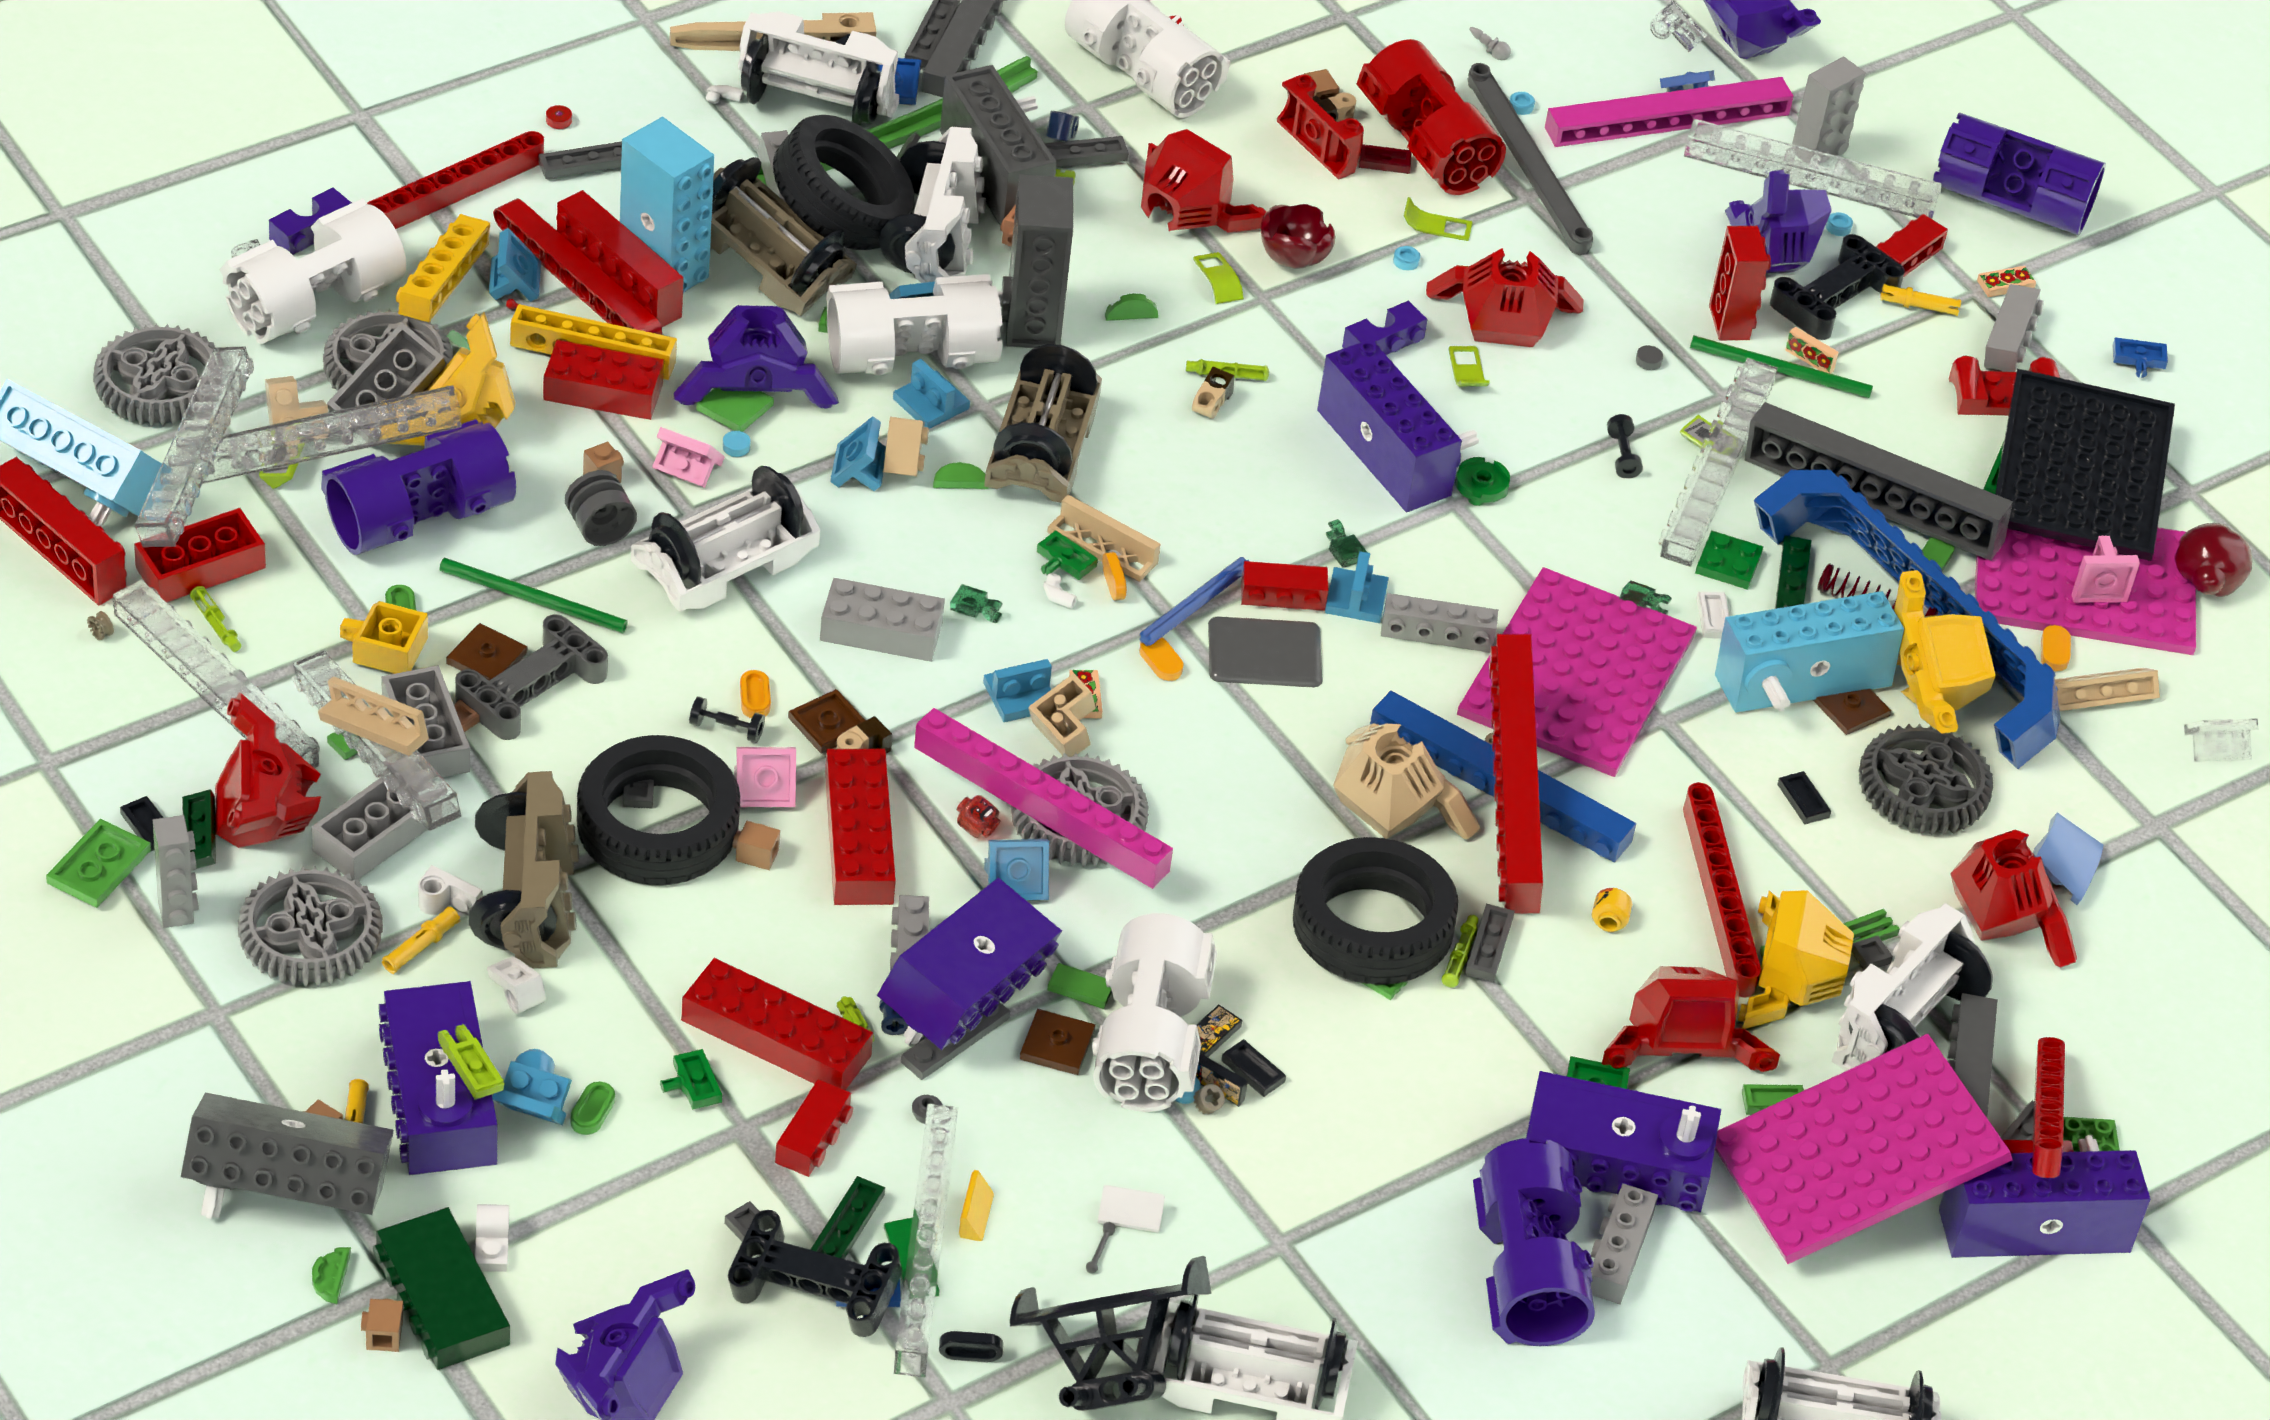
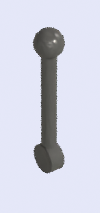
M1106 1222L1103 1225L1104 1234L1092 1261L1086 1264V1270L1090 1274L1097 1272V1263L1109 1236L1115 1233L1116 1227L1111 1222Z

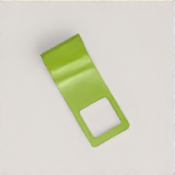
M1410 197L1407 198L1404 218L1412 228L1427 234L1464 241L1469 240L1472 221L1425 212L1414 205ZM1446 221L1465 224V235L1444 232Z
M1217 252L1193 257L1194 262L1212 286L1215 304L1244 299L1240 280L1221 253ZM1219 258L1223 265L1206 268L1200 260Z
M1476 346L1449 347L1450 360L1457 386L1489 385L1490 380L1484 379L1479 352ZM1454 352H1474L1476 364H1456Z

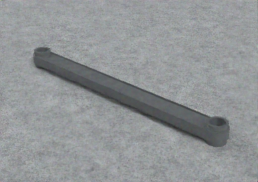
M1484 63L1473 64L1468 73V86L1474 91L1569 245L1570 251L1577 255L1587 254L1593 242L1592 230L1587 227L1490 72V67Z

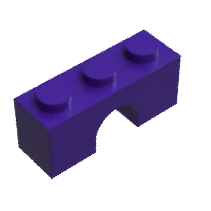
M332 187L312 197L311 216H300L291 209H288L269 219V240H274L277 246L285 248L294 255L314 244V233L310 227L319 218L352 202Z
M1408 300L1387 309L1384 327L1373 325L1367 318L1345 327L1342 347L1346 348L1372 339L1385 355H1388L1423 340L1428 319Z

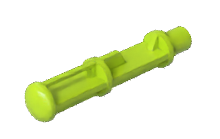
M1203 359L1186 361V371L1196 372L1199 375H1208L1212 367H1216L1235 375L1234 379L1245 378L1266 381L1269 377L1267 365L1258 366L1238 364L1237 362L1206 361Z
M195 587L191 591L190 597L221 639V642L224 645H228L232 652L240 650L242 645L237 639L238 634L235 630L227 631L222 624L225 616L220 608L213 601L205 587ZM206 594L215 606L210 607L204 598ZM200 600L206 608L205 612H203L196 601Z
M1469 915L1466 922L1461 925V937L1450 954V960L1441 978L1442 983L1447 987L1453 988L1459 984L1460 975L1468 960L1469 951L1478 932L1479 918L1476 915Z

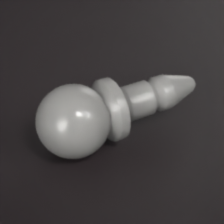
M1469 28L1474 38L1479 39L1482 44L1488 46L1486 52H1491L1492 57L1497 60H1506L1510 57L1511 48L1506 42H1499L1497 37L1492 40L1481 29Z

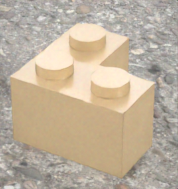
M293 376L264 379L270 433L274 440L331 433L328 405L324 400L299 403L297 381Z
M890 417L884 473L917 477L918 471H923L925 455H921L920 450H922V444L927 445L929 428L924 427V421Z
M1073 673L1028 707L1033 724L1062 756L1065 753L1068 757H1073L1075 752L1079 754L1091 745L1087 729L1080 720L1096 709L1092 692Z

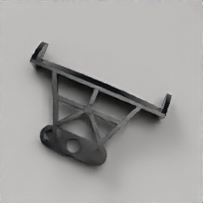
M1204 1255L1198 1256L1189 1261L1183 1274L1182 1284L1094 1298L1040 1310L1035 1287L1023 1289L1014 1299L1010 1314V1327L1038 1326L1042 1324L1076 1380V1383L1072 1386L1064 1387L1060 1390L1059 1400L1063 1406H1072L1076 1410L1085 1411L1155 1400L1160 1398L1166 1390L1165 1377L1153 1369L1170 1298L1183 1295L1212 1294L1206 1257ZM1151 1301L1145 1329L1117 1334L1113 1308ZM1096 1311L1100 1337L1072 1342L1058 1318ZM1143 1337L1139 1354L1124 1342L1125 1340ZM1094 1346L1088 1359L1084 1362L1077 1349ZM1111 1350L1135 1371L1096 1378ZM1116 1383L1119 1384L1118 1388L1121 1393L1118 1398L1113 1393V1387Z

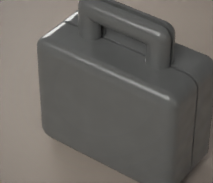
M1216 616L1209 620V675L1212 680L1226 683L1312 688L1319 687L1322 684L1320 627L1316 623Z

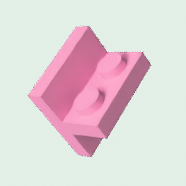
M660 427L657 438L662 441L652 468L705 488L714 464L721 466L725 456L709 444Z
M2099 536L2093 556H2083L2071 594L2073 602H2127L2140 564L2138 556L2118 555L2116 547L2112 545L2110 536Z
M736 747L734 776L739 785L740 807H795L796 747Z

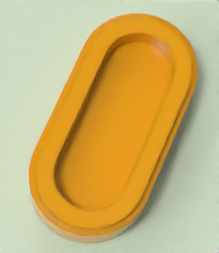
M1115 552L1104 553L1102 558L1103 572L1113 600H1123L1126 597L1127 587L1118 556Z
M2050 625L2043 630L2041 637L2042 664H2048L2053 671H2063L2068 667L2071 656L2070 633L2061 626Z
M1163 637L1151 646H1146L1145 643L1140 642L1139 653L1159 678L1173 681L1182 675L1183 661Z
M749 670L743 673L740 678L741 710L745 716L752 718L754 713L767 716L770 712L769 678L762 671Z

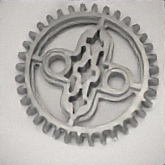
M390 308L388 312H381L379 309L377 313L367 311L365 316L357 314L356 319L348 318L347 323H340L339 328L333 329L332 335L328 336V340L325 343L323 369L332 388L338 391L352 376L340 363V357L348 359L350 366L354 370H358L401 322L444 357L445 365H447L454 357L449 337H446L444 331L439 329L438 324L432 325L431 321L425 322L398 314V312H391ZM433 381L413 401L414 404L418 403L424 392L429 388Z
M156 323L155 327L151 328L146 325L144 329L140 330L134 327L133 332L124 331L123 337L116 335L114 341H108L107 346L102 347L101 353L97 354L93 382L100 401H103L105 408H110L112 414L118 413L120 419L127 417L129 422L138 420L140 425L148 422L151 427L154 423H161L164 426L165 423L171 422L175 425L176 421L185 423L187 418L195 419L197 413L204 415L206 409H212L213 403L218 402L219 396L222 395L224 384L226 383V368L219 349L215 347L214 342H209L206 336L201 337L199 332L191 333L189 328L181 330L179 325L175 328H170L168 324L165 327H159ZM189 356L197 359L209 371L207 379L200 378L197 369L188 364ZM113 370L118 371L122 375V380L131 385L130 394L122 391L112 382L111 374Z
M1076 752L1073 757H1068L1064 753L1061 758L1053 755L1050 761L1042 759L1040 765L1033 764L1034 767L1119 817L1130 813L1129 822L1143 831L1146 830L1149 816L1146 793L1143 792L1142 785L1137 784L1136 777H1130L1129 770L1121 771L1120 764L1113 766L1110 759L1105 762L1101 761L1099 755L1095 759L1089 758L1088 753L1084 757H1078ZM1089 781L1101 784L1103 786L1092 788L1090 786ZM1011 806L1013 826L1016 827L1017 835H1021L1022 839L1049 840V861L1056 858L1059 860L1060 865L1067 861L1070 862L1071 866L1075 863H1081L1083 868L1087 863H1092L1096 867L1099 861L1107 865L1108 862L1071 840L1055 834L1057 832Z
M302 866L301 870L297 872L290 868L288 874H283L279 871L276 879L268 876L266 883L259 882L257 890L252 889L249 897L245 898L238 919L240 946L244 950L246 958L251 960L253 967L258 966L261 973L268 972L271 979L279 976L281 983L287 979L291 980L293 986L297 982H303L306 987L309 982H315L319 987L321 981H327L331 985L334 978L342 981L345 974L353 976L355 969L362 970L364 962H370L372 955L376 954V950L381 942V933H383V917L374 893H370L367 886H362L359 879L352 881L350 873L341 876L339 869L331 873L328 867L323 871H319L316 866L312 870H305ZM317 894L333 896L336 899L321 902ZM284 899V911L271 914L264 926L257 927V922L262 914L269 907ZM364 924V930L360 937L351 946L337 953V941L349 938L353 935L356 926ZM300 950L304 959L284 955V953Z

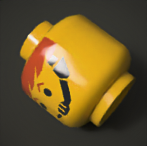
M1618 888L1600 890L1595 897L1592 909L1593 921L1604 931L1614 932L1623 929L1629 922L1633 905L1631 897Z

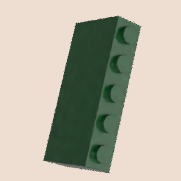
M449 1207L376 1231V1245H373L376 1261L379 1264H384L386 1280L390 1287L395 1286L398 1292L397 1300L403 1301V1311L407 1310L410 1316L411 1330L415 1336L420 1335L423 1353L427 1360L432 1359L437 1370L510 1345V1324Z

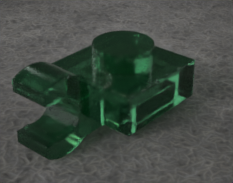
M1339 519L1328 522L1331 531L1326 532L1327 538L1331 541L1329 551L1342 568L1357 564L1359 551L1367 552L1354 534L1346 536L1344 526Z
M1630 580L1622 588L1619 599L1632 601L1644 608L1650 606L1651 609L1667 615L1668 610L1662 609L1659 603L1669 604L1672 597L1667 594L1655 593L1656 589Z
M961 584L950 601V610L977 618L978 614L981 613L988 621L998 623L1002 617V613L999 610L1003 603L996 599H988V592Z

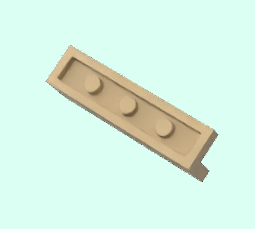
M1067 495L1062 500L1060 515L1047 529L1049 534L1055 530L1097 557L1101 562L1103 554L1106 553L1105 550L1120 552L1121 555H1118V559L1123 573L1138 582L1159 561L1160 543L1070 495ZM1066 523L1073 527L1075 531H1064L1059 527ZM1092 537L1098 543L1088 544L1082 538ZM1138 562L1144 566L1137 570L1129 566V563Z
M2135 668L2055 679V684L2058 688L2057 697L2060 711L2160 698L2158 670L2149 668Z
M334 676L328 680L332 700L318 711L320 721L408 756L429 740L423 711ZM341 691H343V693H344L349 699L342 697ZM362 699H364L370 707H368ZM384 708L388 709L394 717L390 716ZM407 717L412 718L414 720L415 725H413Z

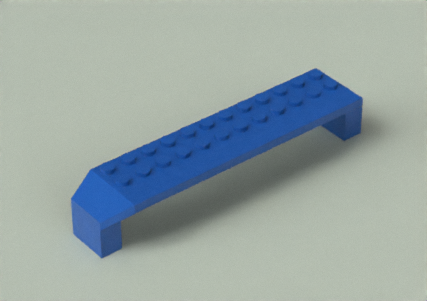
M1790 470L1753 500L1760 529L1777 545L1783 541L1784 535L1790 536L1806 522L1848 535L1898 582L1902 572L1918 570L1922 574L1926 591L1924 606L1927 609L1930 606L1932 608L1935 607V609H1938V615L1953 614L1982 617L1994 671L2024 697L2022 702L1994 723L1998 751L2013 766L2019 769L2056 739L2061 716L2057 697L2058 688L2054 678L2056 675L2053 669L2046 663L2042 665L2028 646L2023 647L2019 644L2014 633L2008 628L2004 630L1990 611H1983L1975 597L1971 594L1966 595L1953 577H1946L1942 573L1940 566L1932 559L1929 561L1916 543L1910 544L1905 539L1903 532L1897 526L1892 527L1880 510H1873L1868 505L1866 498L1860 492L1855 493L1843 476L1837 477L1831 470Z

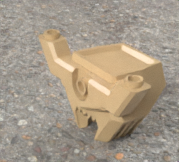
M1373 723L1356 729L1346 738V744L1349 747L1346 749L1334 781V789L1341 803L1384 838L1387 839L1412 825L1433 806L1439 809L1447 825L1463 839H1469L1480 830V824L1462 792L1445 779V776L1436 767L1423 742L1412 745L1406 742L1403 737H1399L1397 731L1401 724L1386 723L1378 725Z

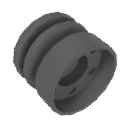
M596 470L582 475L569 486L565 494V505L586 542L594 546H606L618 542L632 531L637 522V512L616 475L609 471Z

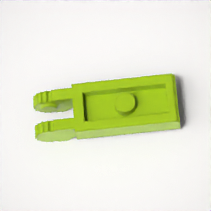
M464 1024L455 1028V1035L460 1042L457 1044L448 1031L438 1032L440 1047L448 1056L474 1099L503 1091L504 1080L477 1038H473Z

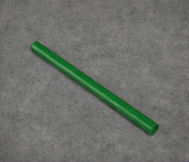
M1693 335L1690 348L1866 398H1870L1873 385L1695 335Z
M445 557L440 563V571L622 634L627 628L628 620Z

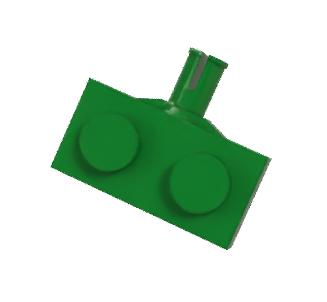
M1056 530L1037 544V553L1049 560V562L1041 566V571L1043 574L1046 573V576L1061 568L1080 580L1097 567V557Z
M703 1049L673 1056V1065L677 1072V1077L660 1080L663 1093L681 1089L686 1094L692 1110L722 1103L721 1090Z

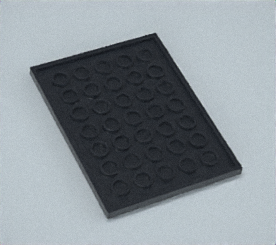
M2017 368L1995 495L2013 501L2007 529L2095 548L2099 536H2110L2113 547L2117 549V554L2137 555L2139 559L2152 561L2175 403Z

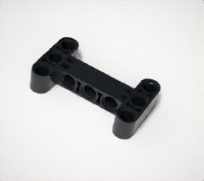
M1849 234L1842 241L1838 257L1840 265L1805 287L1789 277L1777 278L1774 281L1769 303L1774 310L1807 334L1818 340H1826L1832 334L1837 314L1834 310L1835 308L1868 287H1872L1880 294L1883 292V284L1901 288L1905 269L1901 264L1863 237Z
M773 1210L758 1212L754 1216L728 1271L727 1276L734 1299L740 1303L753 1302L760 1295L765 1282L768 1281L846 1303L851 1331L859 1337H867L874 1334L880 1325L902 1275V1265L896 1246L885 1242L876 1245L872 1249L866 1264L863 1265L784 1243V1231L777 1212ZM755 1255H761L757 1258H752ZM884 1262H891L886 1265H881ZM749 1281V1282L746 1283V1284H743V1285L740 1284L741 1282ZM874 1288H880L877 1291H870ZM860 1315H868L864 1318H857Z

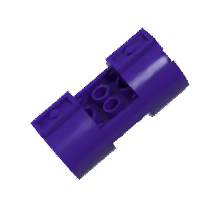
M1961 112L1957 114L1956 119H1959L1958 123L1953 122L1951 127H1949L1940 150L1941 153L1938 159V167L1940 169L1939 172L1935 171L1933 185L2078 236L2081 234L2100 189L2106 168L2105 162Z
M475 419L425 436L424 449L390 461L384 456L376 458L374 454L324 470L322 471L321 490L325 495L331 521L341 542L350 553L358 555L384 545L406 540L408 537L413 536L414 525L419 521L431 517H439L445 512H449L455 519H462L482 514L491 508L511 502L516 495V478L514 471L509 472V464L506 456H509V453L497 430L490 423H478Z
M1529 1138L1512 1140L1490 1151L1484 1158L1485 1163L1479 1171L1480 1177L1473 1179L1479 1229L1494 1244L1503 1241L1504 1251L1494 1262L1493 1276L1486 1278L1492 1330L1508 1345L1514 1342L1531 1346L1557 1345L1568 1342L1583 1334L1591 1326L1595 1317L1591 1282H1593L1591 1268L1594 1266L1592 1257L1587 1250L1583 1251L1574 1241L1570 1242L1566 1237V1234L1575 1227L1580 1217L1579 1207H1582L1580 1199L1582 1186L1579 1179L1574 1175L1573 1161L1570 1153L1560 1144L1551 1140H1547L1545 1144L1530 1143Z

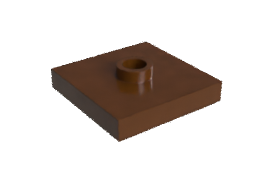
M479 623L446 657V664L460 671L465 669L475 670L489 681L518 663L527 654L528 646Z
M837 689L800 705L788 713L790 721L820 754L825 753L827 749L837 747V738L842 733L866 721Z
M1871 689L1820 696L1813 700L1845 735L1889 717L1892 711Z
M1037 1008L1020 1052V1060L1079 1075L1095 1032L1096 1024Z

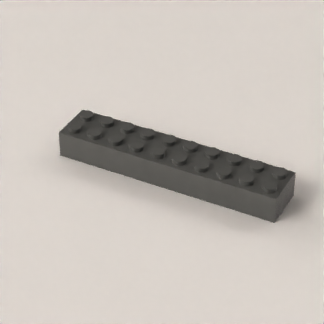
M1764 402L1750 421L1744 459L1749 463L1784 476L1790 470H1831L1837 477L1843 476L1849 483L1850 488L1855 493L1860 492L1868 501V505L1873 510H1880L1885 518L1990 561L2005 542L2013 501L1767 402Z

